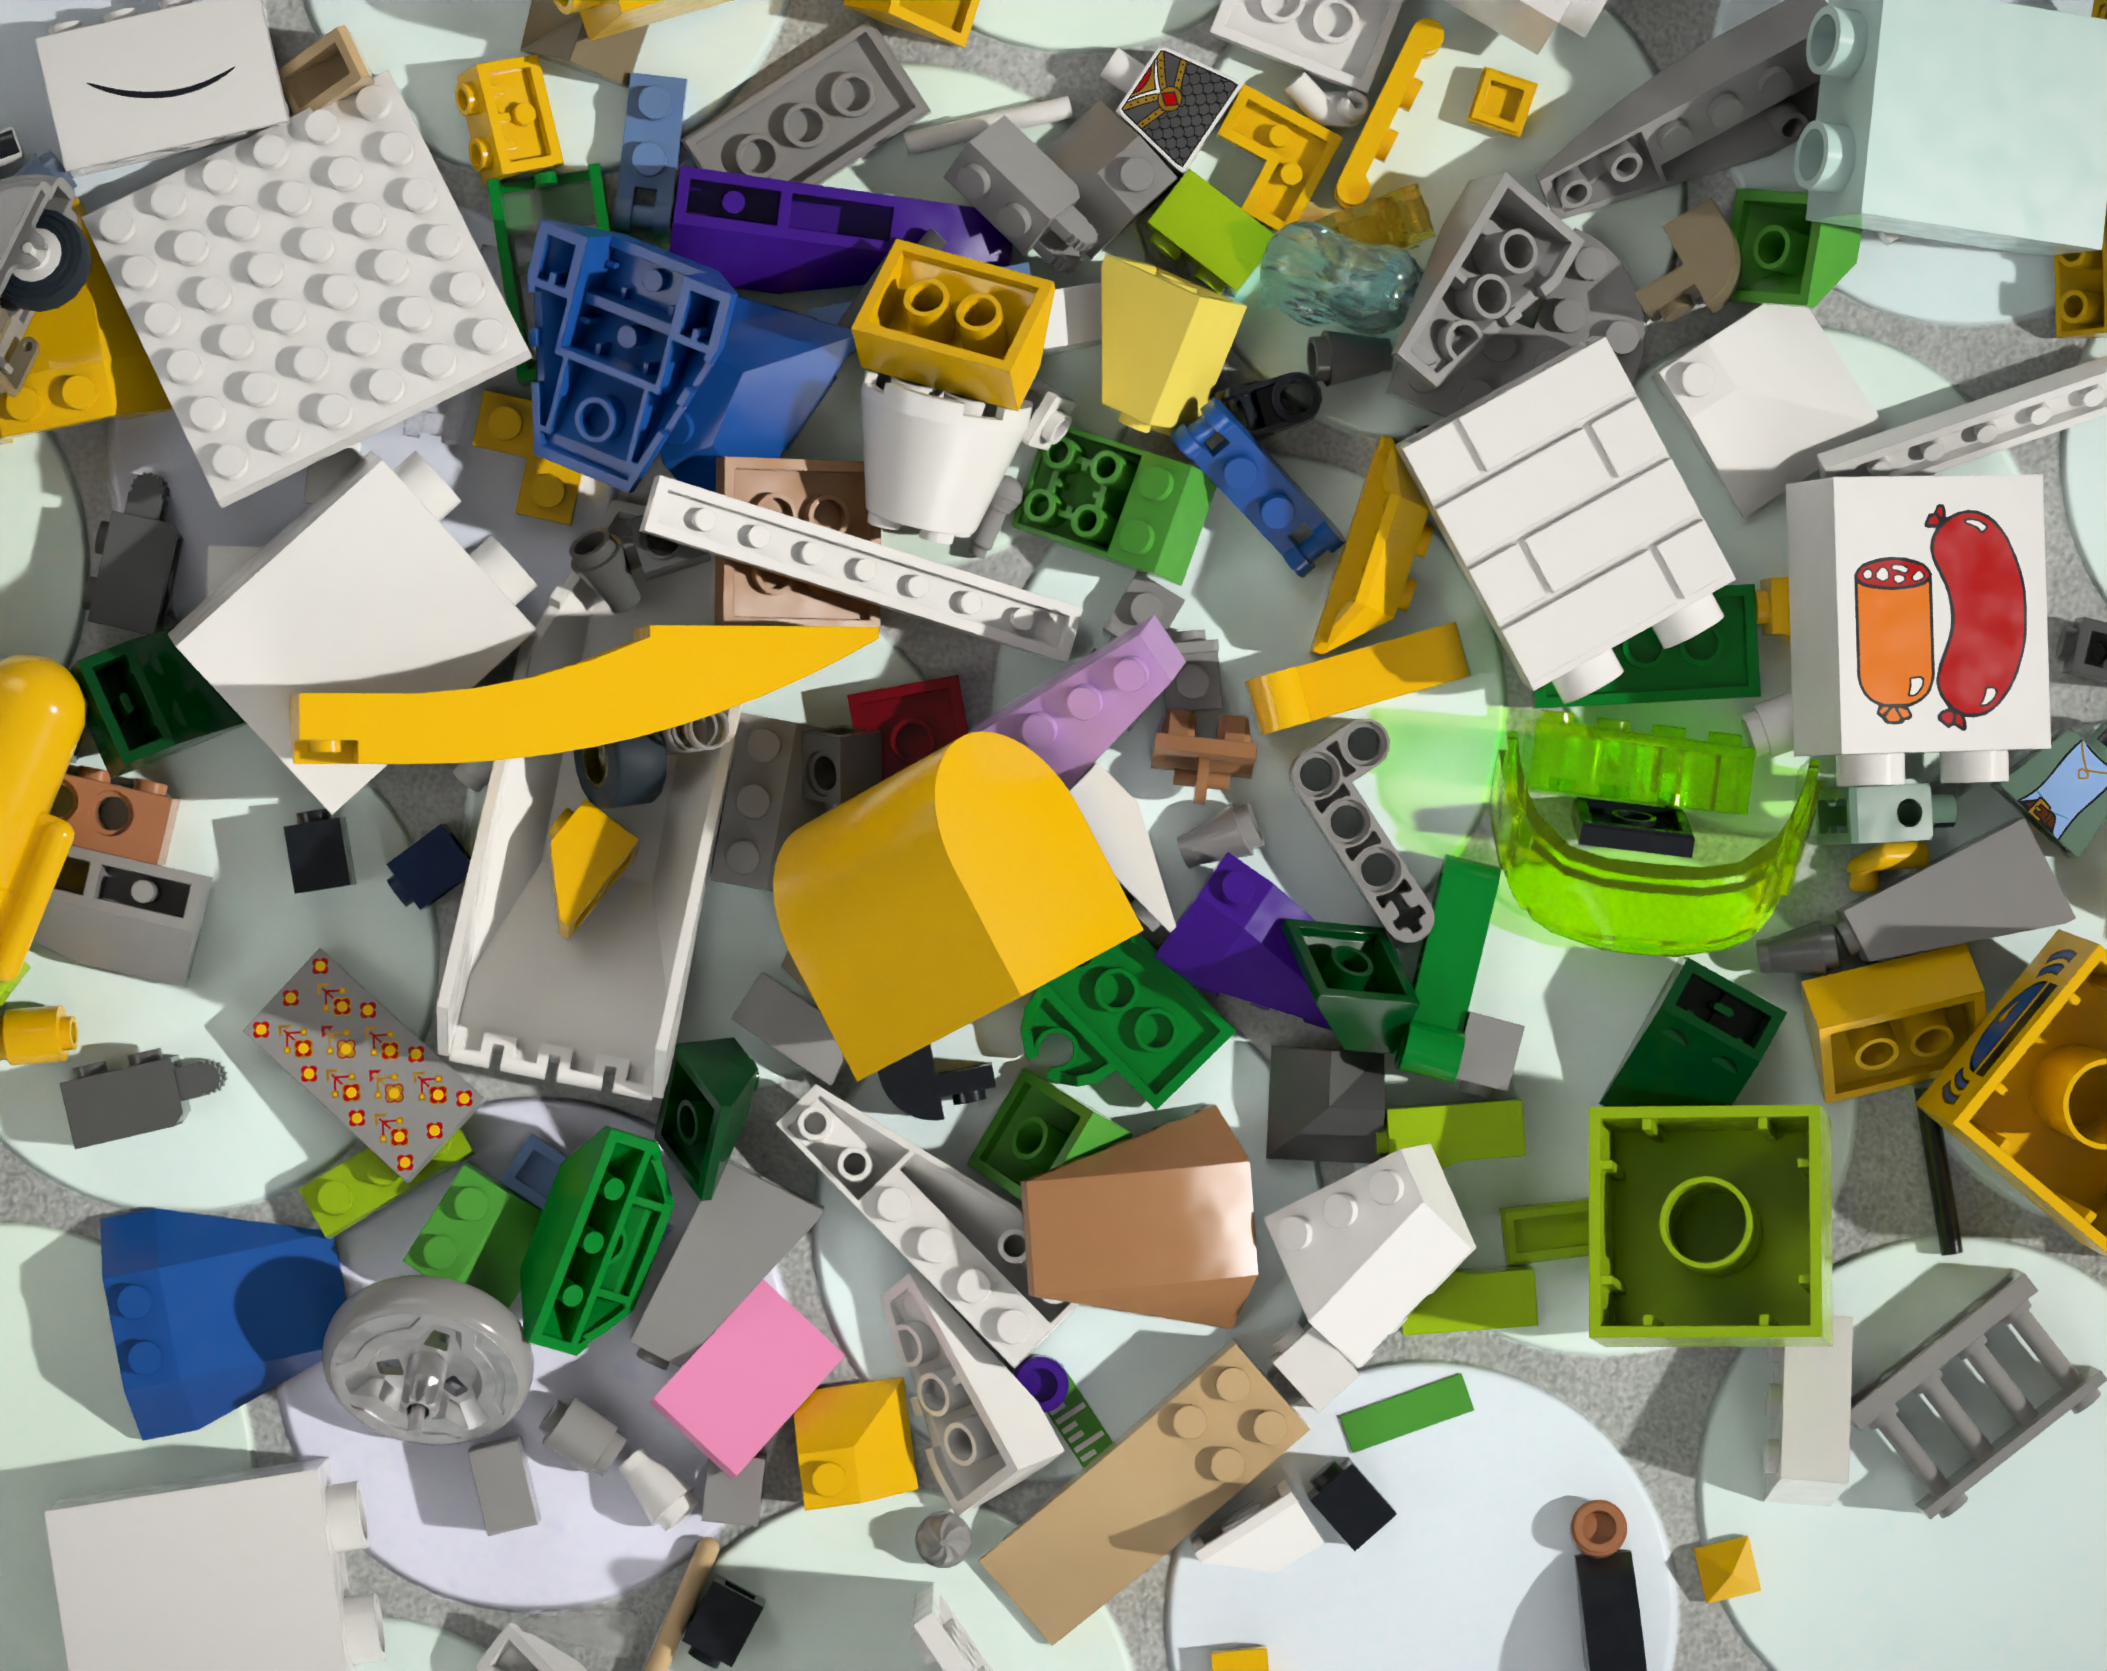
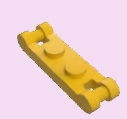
M1421 19L1412 27L1333 191L1334 201L1343 210H1356L1366 201L1370 193V182L1366 174L1374 158L1383 163L1385 162L1399 132L1389 128L1398 108L1409 112L1424 81L1415 78L1414 75L1422 59H1429L1434 56L1445 37L1442 25L1435 19Z

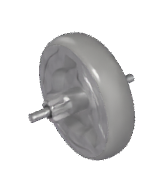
M427 1275L399 1276L378 1281L350 1296L336 1311L328 1325L323 1342L322 1362L324 1374L329 1388L338 1402L347 1412L367 1427L383 1435L409 1443L422 1445L462 1444L483 1438L497 1431L512 1420L527 1399L533 1380L534 1357L531 1344L524 1340L523 1326L514 1314L488 1293L469 1284L449 1278ZM397 1358L400 1360L402 1367H391L385 1360ZM451 1376H456L464 1386L462 1387L454 1382H445V1380Z

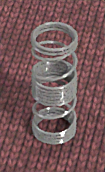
M723 711L717 713L722 722V734L715 744L713 743L718 734V723L714 714L710 715L714 722V734L706 745L704 744L708 737V725L705 718L680 725V738L678 727L662 730L667 755L686 754L703 750L710 751L721 747L729 735V722ZM684 734L688 740V743L686 745L682 742L684 739Z

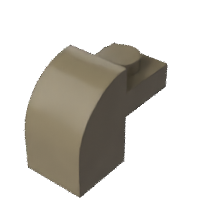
M1711 197L1662 226L1683 265L1634 293L1644 312L1653 323L1662 318L1664 322H1671L1684 316L1693 309L1694 303L1692 301L1702 296L1714 314L1730 301L1739 286L1743 270L1742 252L1726 219Z

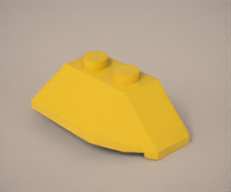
M1382 435L1377 441L1347 533L1346 543L1343 546L1309 650L1311 654L1321 656L1394 619L1397 609L1407 612L1417 580L1408 577L1414 556L1425 557L1434 526L1425 523L1429 509L1394 446L1396 444L1392 438Z

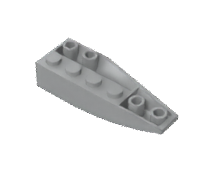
M1784 0L1708 41L1624 97L1577 135L1535 174L1548 209L1562 220L1770 156L1798 141L1804 128L1810 122L1816 120L1821 76L1814 74L1808 66L1806 57L1808 32L1817 12L1824 6H1828V3L1825 0Z

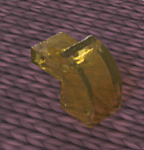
M1418 183L1400 187L1368 203L1333 212L1301 227L1319 281L1393 258L1420 247L1419 244L1436 237L1430 220V213Z

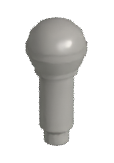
M1004 475L977 531L972 536V546L969 553L982 559L985 558L987 551L992 549L1006 515H1010L1011 511L1016 509L1023 500L1022 486L1012 476Z

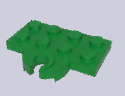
M1755 584L1725 585L1713 592L1712 594L1724 617L1710 628L1680 644L1664 649L1651 626L1613 647L1612 650L1624 672L1610 683L1578 700L1564 704L1552 681L1535 691L1532 690L1533 709L1761 697Z
M1140 933L1037 988L1024 1007L1020 1026L1024 1052L1029 1061L1039 1055L1042 1041L1050 1034H1063L1072 1042L1073 1053L1071 1058L1063 1065L1050 1067L1045 1075L1049 1080L1080 1087L1099 1083L1117 1071L1155 1110L1176 1092L1236 1030L1185 979L1153 958L1157 950Z

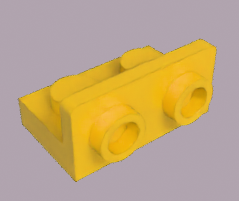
M538 54L476 64L457 76L458 84L455 89L456 104L461 115L466 117L471 137L468 147L469 158L473 168L479 172L483 185H487V180H502L505 177L556 169L564 164Z

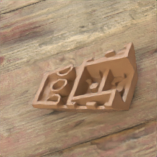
M1207 1105L1195 1110L1194 1114L1179 1120H1170L1153 1127V1130L1111 1144L1107 1146V1149L1091 1156L1079 1157L1020 1181L1029 1296L1205 1324L1225 1329L1233 1328L1258 1277L1250 1160L1216 1105Z

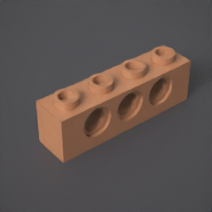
M79 765L77 775L65 774L61 785L67 787L72 793L73 805L65 816L58 818L67 821L73 827L75 835L72 846L155 865L166 864L180 803L179 798L166 796L167 784L134 778L132 788L111 783L108 771ZM113 797L123 800L129 811L127 822L117 830L107 827L101 816L103 805Z

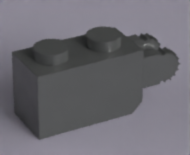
M143 472V475H137L138 477L133 479L134 482L130 485L132 490L128 492L124 513L112 510L110 522L102 520L95 541V554L102 555L97 577L89 576L87 580L82 608L90 610L88 622L149 635L164 630L184 538L175 525L164 522L169 503L167 497L170 496L168 494L170 490L167 487L168 482H164L162 477L158 478V475L153 476L151 472L149 474Z
M161 1048L127 1055L130 1066L108 1071L106 1061L72 1068L74 1080L59 1084L75 1150L182 1124L191 1111L189 1099L210 1095L211 1092L216 1093L217 1090H222L221 1087L226 1085L225 1081L228 1080L226 1074L228 1072L225 1071V1066H222L221 1062H215V1060H206L205 1063L200 1061L181 1066L178 1055L163 1058Z

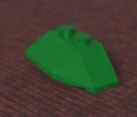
M605 1126L560 1164L520 1268L524 1340L532 1344L577 1356L588 1347L587 1343L606 1333L635 1309L675 1205L667 1174L660 1159L662 1155L659 1143Z

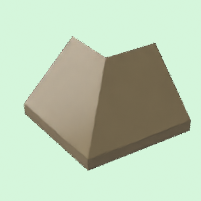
M532 0L520 51L530 55L538 54V57L628 88L630 75L634 71L649 25L589 41L579 12L565 15L557 8L553 0Z

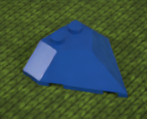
M737 296L724 349L659 451L665 467L677 481L716 493V457L779 458L784 450H788L832 387L838 378L835 376L851 351L856 350L851 327H841L817 320L818 318Z

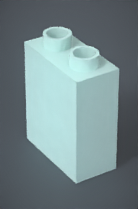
M1828 0V6H1824L1817 12L1811 23L1806 43L1808 66L1814 74L1821 75L1816 120L1810 122L1802 131L1797 143L1794 159L1796 180L1803 189L1809 190L1806 220L2037 256L2102 250L2107 205V19L1995 0Z

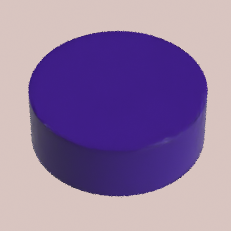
M1035 1355L1022 1361L1016 1368L1014 1376L1038 1401L1044 1413L1056 1409L1063 1403L1068 1393L1069 1381L1067 1372L1059 1361L1050 1356Z

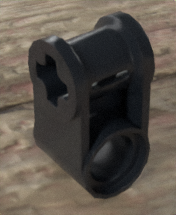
M1291 372L1261 382H1248L1211 394V399L1213 397L1217 398L1241 424L1242 421L1237 403L1242 404L1248 427L1245 428L1257 441L1274 436V433L1310 422L1318 414L1322 403L1321 388L1317 381L1309 374L1302 372ZM1299 383L1305 385L1313 395L1312 406L1302 414L1289 413L1280 403L1281 392L1290 384Z

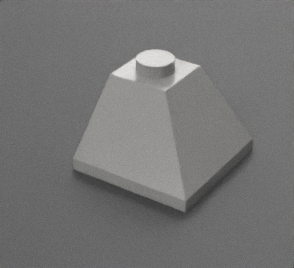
M1101 100L1042 151L1078 185L1080 198L1074 207L1088 219L1089 224H1093L1094 229H1097L1096 233L1099 234L1097 236L1098 241L1092 249L1085 252L1091 260L1175 185L1177 180L1176 175L1142 137Z

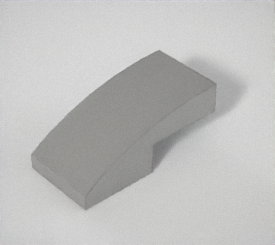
M761 971L730 1019L832 1086L847 1061L819 1008L811 1005Z

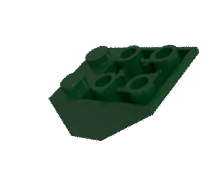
M175 627L123 642L80 659L69 670L78 680L87 700L85 722L111 779L247 725L240 715L175 647L168 636V633Z
M1680 956L1598 1104L1604 1107L1732 1106L1762 1060L1787 1012L1689 957Z

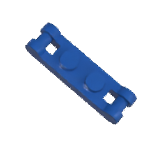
M1213 397L1201 407V416L1190 425L1183 422L1170 434L1177 447L1201 468L1274 546L1290 568L1298 576L1304 578L1316 568L1315 560L1327 550L1334 553L1346 543L1343 534L1217 398ZM1214 433L1222 434L1226 439L1214 449H1211L1205 443ZM1305 523L1313 531V534L1300 544L1291 533Z

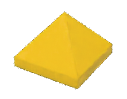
M1748 1535L1693 1548L1706 1604L1761 1591Z

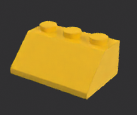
M896 239L851 327L861 368L1019 411L1041 364L1055 292L1054 281Z
M1966 943L1937 948L1915 955L1881 961L1872 965L1801 981L1804 1019L1825 1104L1937 1078L1986 1018L1985 989Z

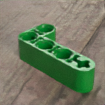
M1445 854L1431 905L1434 911V925L1430 933L1423 939L1412 984L1420 1005L1397 1047L1394 1068L1455 1083L1466 1042V1033H1463L1498 890L1501 867Z

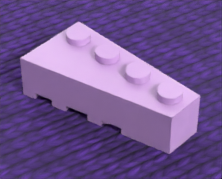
M1154 614L977 723L968 734L980 731L994 732L1022 743L1043 759L1069 790L1172 682L1186 663V660Z

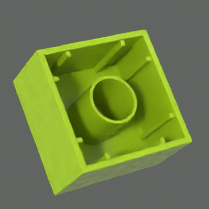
M1821 1105L1588 1107L1590 1339L1604 1347H1833L1831 1119Z

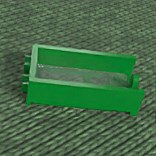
M600 163L588 164L589 170L560 175H557L555 171L534 174V179L501 183L499 179L487 180L506 305L532 356L531 359L516 366L518 383L523 387L531 386V382L537 381L536 347H530L529 328L535 327L534 292H528L527 273L540 220L550 219L612 231L604 173Z

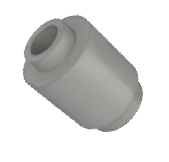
M574 1396L566 1405L557 1400L539 1426L541 1430L547 1433L542 1441L543 1445L585 1473L592 1470L601 1477L613 1464L627 1440L616 1432L618 1429L616 1424Z

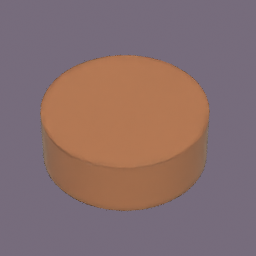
M1592 1500L1584 1503L1577 1509L1570 1524V1536L1575 1547L1584 1555L1592 1558H1605L1613 1555L1621 1548L1627 1535V1521L1623 1512L1615 1504L1606 1500Z

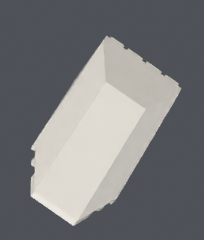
M612 500L595 528H606L611 535H616L621 539V537L631 534L627 519L643 515L646 506ZM653 535L650 536L648 541V548L653 553L661 556L673 553L679 546L678 543ZM710 554L711 561L648 581L645 578L642 567L631 570L635 585L641 593V599L632 609L623 613L612 612L608 604L578 574L571 570L562 586H557L549 597V606L536 624V630L521 643L513 681L571 665L633 641L635 628L648 625L715 626V555ZM743 704L723 711L729 722V735L721 747L710 751L703 750L686 754L667 755L665 784L662 793L654 802L599 809L639 839L638 855L569 940L562 937L558 931L549 860L550 841L553 838L548 835V831L566 808L575 812L585 799L589 801L581 788L576 773L574 750L550 755L496 760L493 762L436 1006L438 1055L448 1056L451 1062L489 1069L493 1051L503 1053L500 1071L545 1080L549 1062L559 1064L556 1078L558 1083L601 1091L605 1073L615 1075L612 1090L614 1094L652 1101L653 1097L663 1099L674 1056ZM717 714L714 715L718 723V734L713 744L720 739L722 734V722ZM711 716L704 717L708 725V737L704 745L711 740L714 734V722ZM684 734V739L682 742L686 745L688 743V740Z

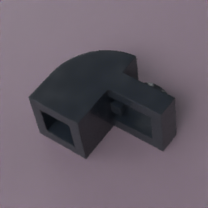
M931 1044L878 1071L882 1088L893 1104L908 1115L923 1120H944L945 1116L941 1097L952 1095L953 1105L972 1103L987 1099L985 1089L996 1087L992 1062L936 1073Z

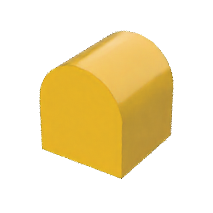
M980 731L966 734L799 827L782 845L776 860L773 876L775 910L785 944L857 1082L1026 995L1143 931L1087 821L1063 781L1043 759L1028 747L1010 737L994 732Z

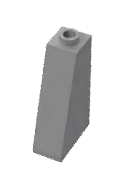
M2013 818L1928 862L1926 866L1916 868L1883 885L1876 891H1872L1835 910L1841 923L1834 927L1842 946L1849 956L1857 953L1862 961L1870 962L2066 924L2076 919L2025 818Z
M729 1159L712 1200L700 1201L630 1340L631 1343L640 1347L636 1355L663 1370H667L670 1363L681 1367L819 1220L824 1206Z

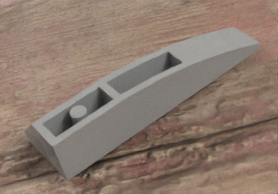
M71 845L33 941L78 963L188 987L213 877Z

